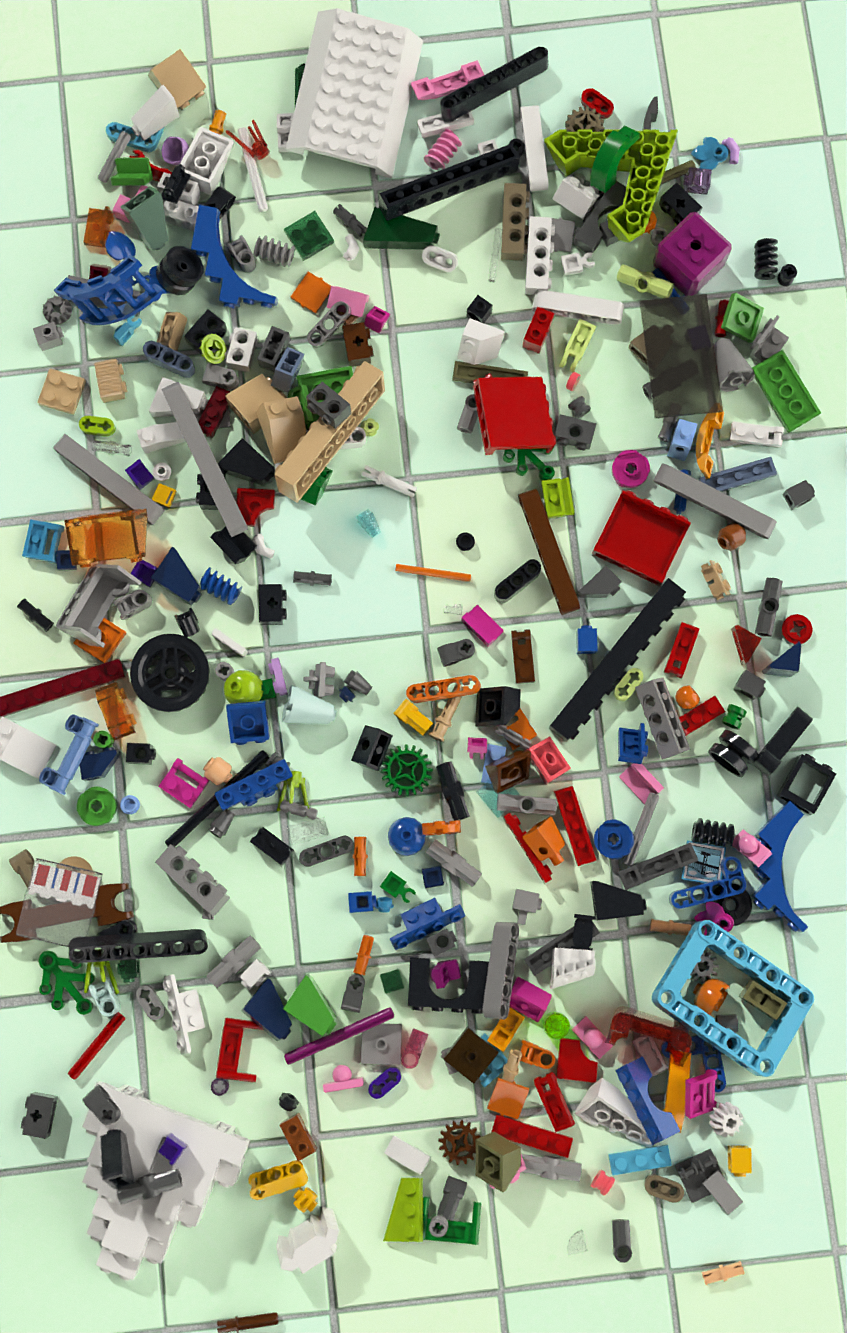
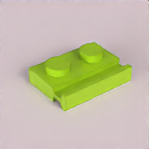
M569 477L541 481L548 519L574 515Z

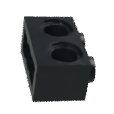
M207 309L184 335L187 344L202 355V350L199 349L202 343H197V340L209 334H216L223 338L227 332V327L222 319ZM210 325H217L215 329H209Z

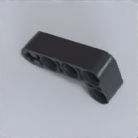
M797 707L761 750L759 757L752 765L766 776L771 775L781 764V759L813 721V718Z

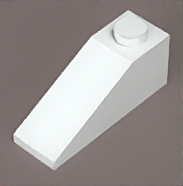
M177 422L156 424L136 430L141 448L145 454L186 442Z

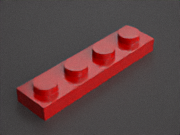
M570 786L554 791L577 866L597 861L574 787Z
M511 813L503 816L504 821L543 883L545 884L552 880L550 875L553 873L548 865L542 864L523 839L527 832H522L519 825H521L518 817L515 814L512 816Z
M498 1114L495 1116L491 1133L496 1132L507 1140L568 1158L573 1142V1137Z

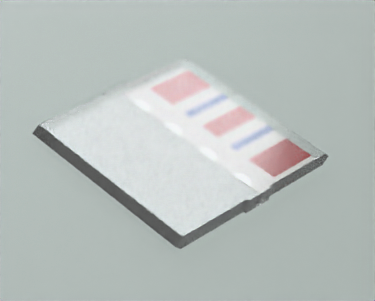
M36 858L28 889L24 895V904L16 935L65 947L69 946V942L73 938L87 937L91 919L95 913V904L103 873Z

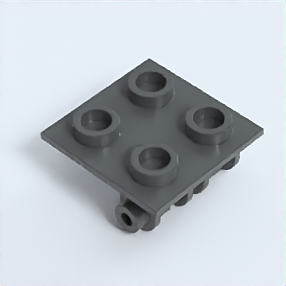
M711 1148L674 1165L691 1203L711 1195L702 1184L710 1175L718 1170L723 1176L718 1160Z

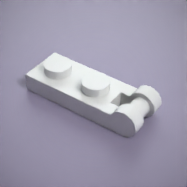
M732 421L729 441L780 448L783 444L781 436L784 434V428ZM769 434L774 435V439H768Z

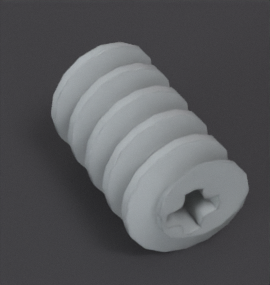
M267 235L263 239L260 236L257 238L253 252L255 257L267 258L269 262L274 260L275 264L281 262L283 267L291 265L295 253L294 245L289 250L288 243L281 247L280 240L277 244H274V238H271L268 242Z

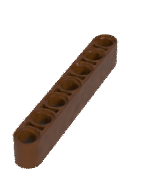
M535 488L518 494L521 508L561 615L579 610L580 604L538 490Z

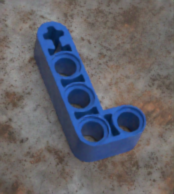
M735 857L723 858L720 863L722 879L676 890L669 896L670 905L674 908L683 909L744 892L746 880L740 861ZM729 860L735 863V868L732 871L726 868V863ZM735 879L740 882L738 890H734L731 886L732 881ZM716 884H719L721 887L719 895H715L712 892V888ZM696 889L702 891V898L700 900H696L693 897ZM677 895H679L680 897L688 896L689 900H681L680 905L679 903L674 902V899L677 898Z

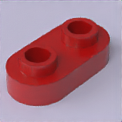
M593 88L585 89L582 92L581 103L585 108L588 106L589 111L596 109L595 114L600 113L601 119H607L612 116L614 104L611 100Z

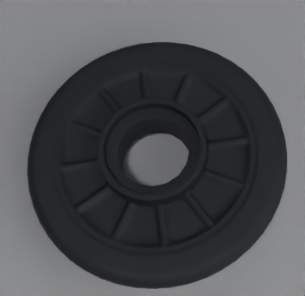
M731 883L734 890L740 888V885ZM718 886L713 891V894L719 895L721 893L720 886ZM746 889L740 894L712 901L720 904L724 912L733 918L734 926L744 923L752 911V900ZM728 899L735 901L736 907L734 910L726 908L725 903ZM721 920L722 924H728L727 921Z

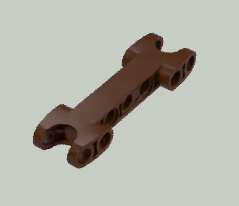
M129 883L100 885L93 909L88 908L87 904L81 906L74 905L72 901L33 908L32 899L0 906V914L10 915L14 920L13 930L4 936H0V943L37 939L36 929L95 917L98 927L131 919L134 917L133 911L122 912L115 906L116 896L125 890H129Z

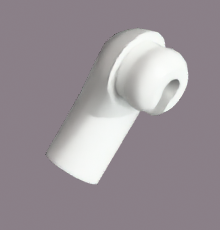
M353 234L345 237L348 248L343 257L348 262L355 259L359 252V246Z
M256 534L252 538V541L257 545L256 553L272 559L275 550L265 547L264 536Z

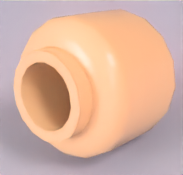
M212 757L203 768L205 778L215 785H221L223 782L227 784L233 776L230 773L232 766L221 757H216L215 759Z

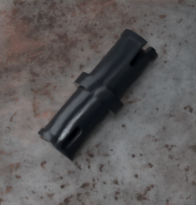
M26 598L22 599L17 605V608L23 611L31 622L37 623L45 632L49 631L54 625V622L42 614L41 609L35 608Z

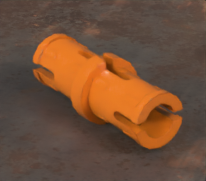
M354 837V854L352 855L354 859V876H366V859H368V854H366L367 837Z

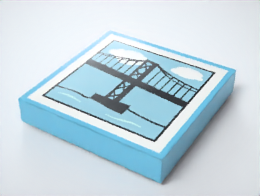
M687 840L686 844L691 842L699 861L684 866L681 879L699 883L722 879L720 863L725 858L726 847Z

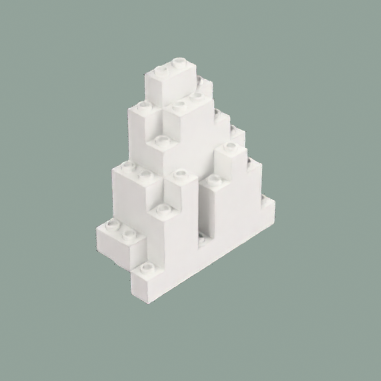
M98 1081L95 1083L94 1088L98 1084L101 1085L119 1107L121 1115L115 1123L105 1125L88 1109L81 1127L86 1129V1133L96 1136L87 1159L89 1164L82 1183L86 1184L88 1189L97 1191L96 1193L99 1194L91 1212L93 1217L86 1234L90 1235V1239L102 1242L101 1246L103 1247L96 1266L100 1267V1270L105 1273L114 1272L119 1274L118 1277L120 1279L130 1281V1279L134 1280L137 1276L144 1257L147 1258V1262L155 1265L161 1264L165 1260L179 1221L182 1226L187 1228L198 1225L216 1181H218V1185L225 1188L235 1185L246 1160L244 1156L251 1139L235 1134V1126L217 1120L212 1125L143 1098V1090L128 1084L118 1088L103 1081ZM112 1110L107 1111V1118H111ZM112 1129H119L126 1134L134 1181L148 1174H159L178 1168L182 1178V1186L162 1192L160 1195L143 1200L142 1198L121 1205L117 1197V1189L114 1190L102 1178L100 1136L107 1134L106 1132ZM170 1133L187 1144V1147L173 1166L169 1164L170 1160L158 1152Z

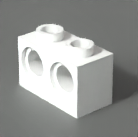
M165 201L163 207L166 224L194 232L198 206L178 201L177 204Z
M235 327L234 332L230 333V348L225 352L226 358L224 359L229 369L250 373L259 339L257 332ZM242 338L247 339L244 344L238 343ZM236 356L243 357L240 361L234 360Z

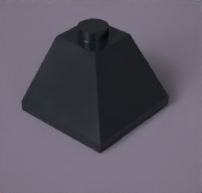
M508 686L480 688L479 692H477L475 727L507 725L520 709L521 689Z

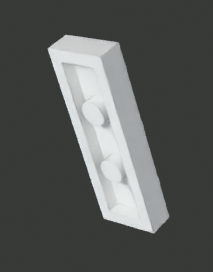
M470 111L451 122L444 121L441 114L417 120V125L423 139L441 134L445 129L453 131L475 125Z

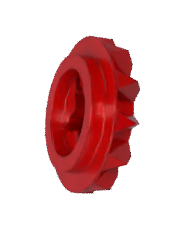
M800 614L787 617L781 627L782 635L786 638V641L794 645L798 642L801 644L807 642L813 632L809 619ZM794 624L797 627H804L799 631V635L796 632H790L794 628Z

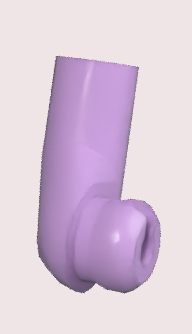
M731 137L723 139L722 144L730 150L729 163L738 164L739 146Z

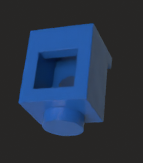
M372 891L348 893L349 913L374 911L373 907L377 906L376 895H372ZM365 898L367 904L361 906L359 903L360 899Z

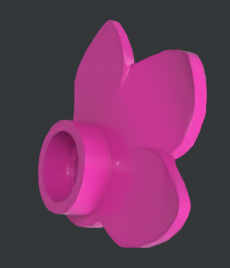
M712 901L706 902V910L699 912L694 917L697 922L710 920L727 932L731 931L734 926L733 918L724 912L720 904ZM721 920L727 921L728 924H722Z

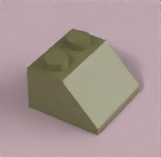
M492 1132L476 1139V1176L502 1193L505 1192L521 1166V1147L496 1132Z

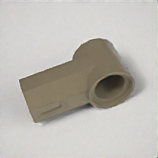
M25 849L10 858L9 862L14 871L21 876L30 891L36 866L33 856Z

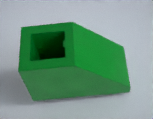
M325 467L300 500L316 506L325 491L333 470Z

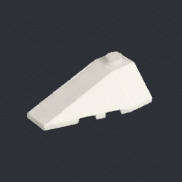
M601 1078L589 1088L575 1110V1115L597 1127L599 1124L609 1128L608 1131L615 1134L618 1131L625 1134L629 1140L648 1147L653 1146L637 1117L631 1101L617 1087Z

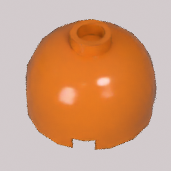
M708 979L702 985L698 983L693 991V994H695L694 1005L714 1017L711 1013L719 1011L728 995V992L725 990L730 989V986L718 979Z

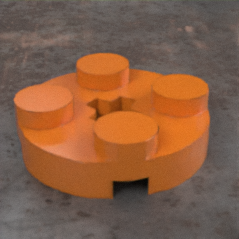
M460 820L422 823V833L426 836L461 833Z

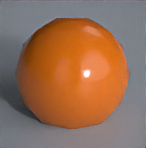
M689 685L679 688L675 695L677 704L683 709H692L700 701L699 695Z

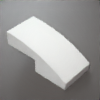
M294 113L276 114L279 153L290 152L286 151V145Z
M393 1135L384 1152L390 1158L422 1175L431 1158L422 1150Z

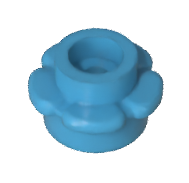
M377 898V906L375 908L382 913L390 912V909L394 908L392 898Z

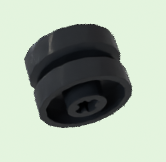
M184 246L171 248L156 268V277L160 285L175 295L189 293L204 273V266L200 257L194 251Z
M725 729L719 736L721 744L714 743L708 750V753L727 771L738 777H743L748 771L746 763L753 764L759 757V754L742 737Z

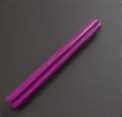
M388 1007L286 1053L284 1055L285 1061L288 1065L293 1064L393 1019L395 1017L391 1007Z

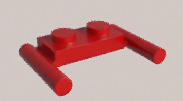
M225 1017L216 1078L256 1082V1074L237 1072L243 1029L263 1030L255 1022Z

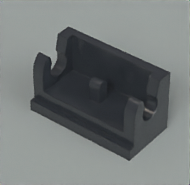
M264 827L260 828L256 836L250 840L253 845L282 866L294 851V849Z

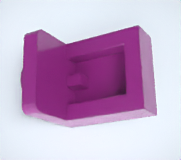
M456 959L438 962L432 969L431 978L437 989L444 988L450 980L461 978V972Z

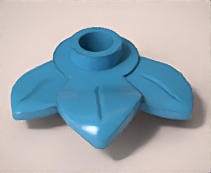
M705 137L703 145L697 146L691 154L694 158L701 161L700 172H708L714 170L718 163L726 160L728 149L725 145L719 144L716 138ZM717 151H722L721 154H716Z

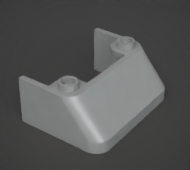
M92 565L57 621L56 627L90 646L104 647L105 644L100 641L102 635L98 626L114 599L122 595L125 596L130 590V585H140L141 581L119 565Z

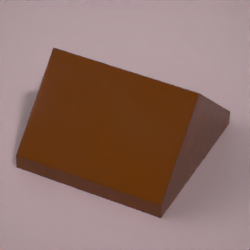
M529 750L516 751L485 766L497 794L529 779L531 752Z

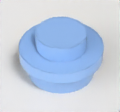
M127 795L121 800L120 808L125 814L132 815L139 810L140 802L137 797Z

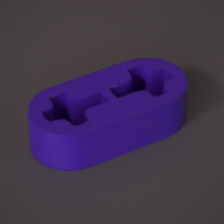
M389 1067L375 1078L368 1087L370 1096L380 1099L401 1081L400 1070L396 1067ZM389 1071L392 1073L397 1072L396 1081L393 1079L388 1083L385 1081L389 1077ZM383 1082L385 1085L381 1088L382 1093L376 1092L374 1094L372 1092L374 1089L373 1085L379 1086Z

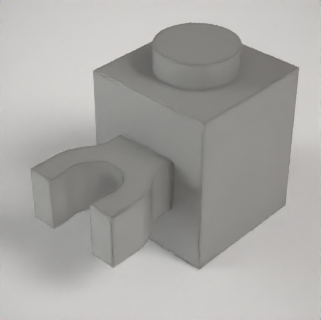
M521 889L515 890L512 908L520 910L517 924L525 925L527 913H536V910L541 909L542 898H539V893Z

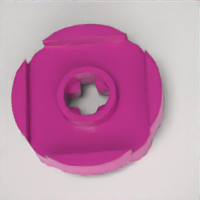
M636 450L621 452L612 464V476L621 487H639L646 481L650 472L648 459ZM628 465L636 468L633 473L626 471Z

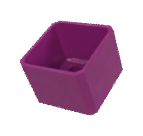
M691 212L658 244L653 259V267L659 268L664 276L686 297H693L725 266L732 250V244L699 213ZM697 243L700 249L693 250L690 244Z

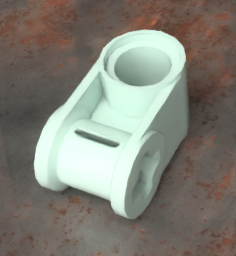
M105 977V982H100L96 985L91 984L89 985V990L100 1013L104 1016H114L120 1011L121 1006L110 979ZM108 1002H112L114 1005L111 1013L106 1010Z

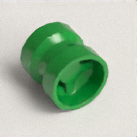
M729 704L727 708L728 713L723 717L722 723L730 728L739 730L742 725L741 720L746 716L747 711L739 706Z

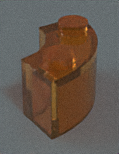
M114 682L96 689L97 702L113 740L115 741L136 733L134 725L137 724L134 714L129 712L125 701L127 695L124 688L120 689L118 683Z

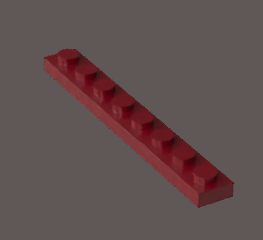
M121 659L112 660L1 696L0 718L126 678Z

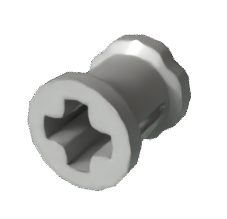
M223 661L217 664L215 672L222 681H226L234 672V669L229 663ZM226 667L228 671L227 675L224 676L222 672L223 668Z

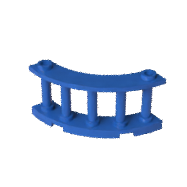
M128 255L121 263L112 268L111 274L105 277L100 275L89 279L87 283H81V281L71 280L66 277L53 290L61 298L71 300L83 313L79 317L80 320L90 325H108L127 319L149 306L152 302L158 301L165 292L156 283L152 286L139 272V268L143 265L132 255ZM130 276H133L146 290L135 299L121 284ZM111 289H116L127 303L116 306L113 302L105 303L104 293ZM98 297L108 308H98L90 298Z

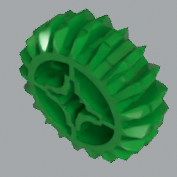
M407 744L404 746V751H401V747L397 746V753L393 749L390 750L393 755L392 757L385 755L389 762H382V765L387 767V769H381V773H387L386 776L382 777V780L386 781L389 779L385 786L388 788L393 785L392 793L399 789L398 796L402 795V791H406V797H409V791H412L413 795L416 796L415 789L418 788L420 792H423L424 790L421 785L429 786L425 779H432V776L427 775V772H433V768H427L432 762H425L424 760L428 758V754H424L421 757L420 755L423 750L420 748L416 753L415 745L412 746L411 751L408 750ZM410 755L417 758V760L406 763L401 759V756ZM396 761L400 770L392 778L391 766ZM401 763L404 766H406V768L412 767V770H410L411 776L407 773H405L404 775L402 774L401 771L404 770L402 769L403 766L401 765ZM422 764L423 775L418 781L414 775V770ZM403 778H407L414 785L402 786L397 784L396 782Z

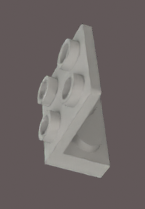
M776 315L774 320L771 318L768 320L764 329L757 335L750 347L752 352L749 357L758 363L781 351L790 338L775 328L780 318L778 315Z

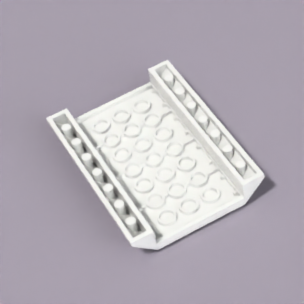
M339 8L318 11L286 151L301 155L304 154V150L374 168V174L392 179L413 89L411 82L415 80L423 40L407 27Z

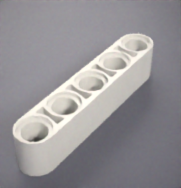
M539 105L520 107L529 191L548 190Z
M536 290L532 306L534 312L537 307L555 313L554 316L611 325H620L624 312V304L622 302L548 290Z

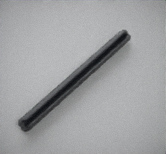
M262 750L221 789L252 775L269 759V755ZM214 795L177 829L165 841V844L167 846L171 844L176 847L219 806L216 796Z

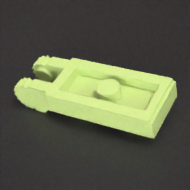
M579 319L564 350L565 354L560 362V367L563 368L567 363L568 356H572L575 360L570 366V371H575L597 326Z

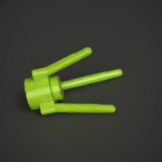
M291 771L293 776L284 781L277 811L281 810L280 806L284 800L287 785L290 788L289 803H293L294 788H299V785H301L304 805L309 808L305 778H302V772Z
M87 962L84 993H88L93 964L94 968L99 967L102 982L106 981L104 966L106 965L115 993L119 994L110 962Z

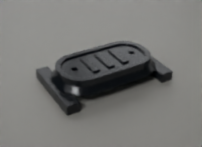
M574 914V918L577 919L574 923V946H571V949L593 951V948L589 947L592 944L594 924L592 920H596V916Z

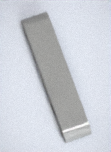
M496 922L494 925L483 1002V1015L485 1018L505 1020L509 1013L519 938V926L516 922Z

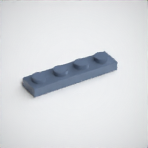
M770 456L713 473L710 479L702 476L699 478V481L722 492L776 476L777 471Z

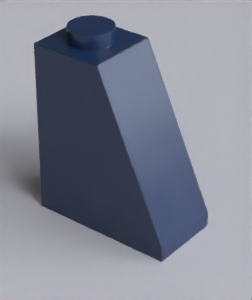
M172 547L151 579L192 606L194 602L197 603L201 598L202 590L177 550Z
M268 978L242 1008L241 1012L276 1041H279L281 1038L285 1040L291 1033L289 1028L292 1026V1022L287 1012L283 1009V1003L272 980Z

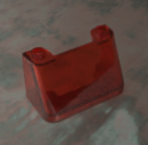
M619 1006L614 1010L605 1043L615 1046L619 1039H627L629 1030L668 1042L666 1052L672 1054L673 1064L683 1067L692 1045L691 1032L688 1028L678 1022L626 1006Z

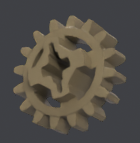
M588 106L585 110L579 107L578 112L573 109L572 115L568 114L567 121H565V130L567 132H578V130H583L584 123H586L585 130L603 132L604 120L600 119V113L595 114L596 109L589 111Z

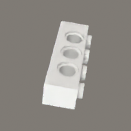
M530 216L525 294H535L536 290H548L552 287V278H549V271L553 269V260H550V253L554 251V242H551V236H554L555 224H552V217ZM544 236L545 240L540 241L536 237ZM541 253L545 257L540 259L536 257V254ZM541 271L544 275L536 276L535 272Z

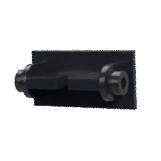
M183 165L175 166L161 194L162 200L175 204L178 203L191 177V174L185 173Z

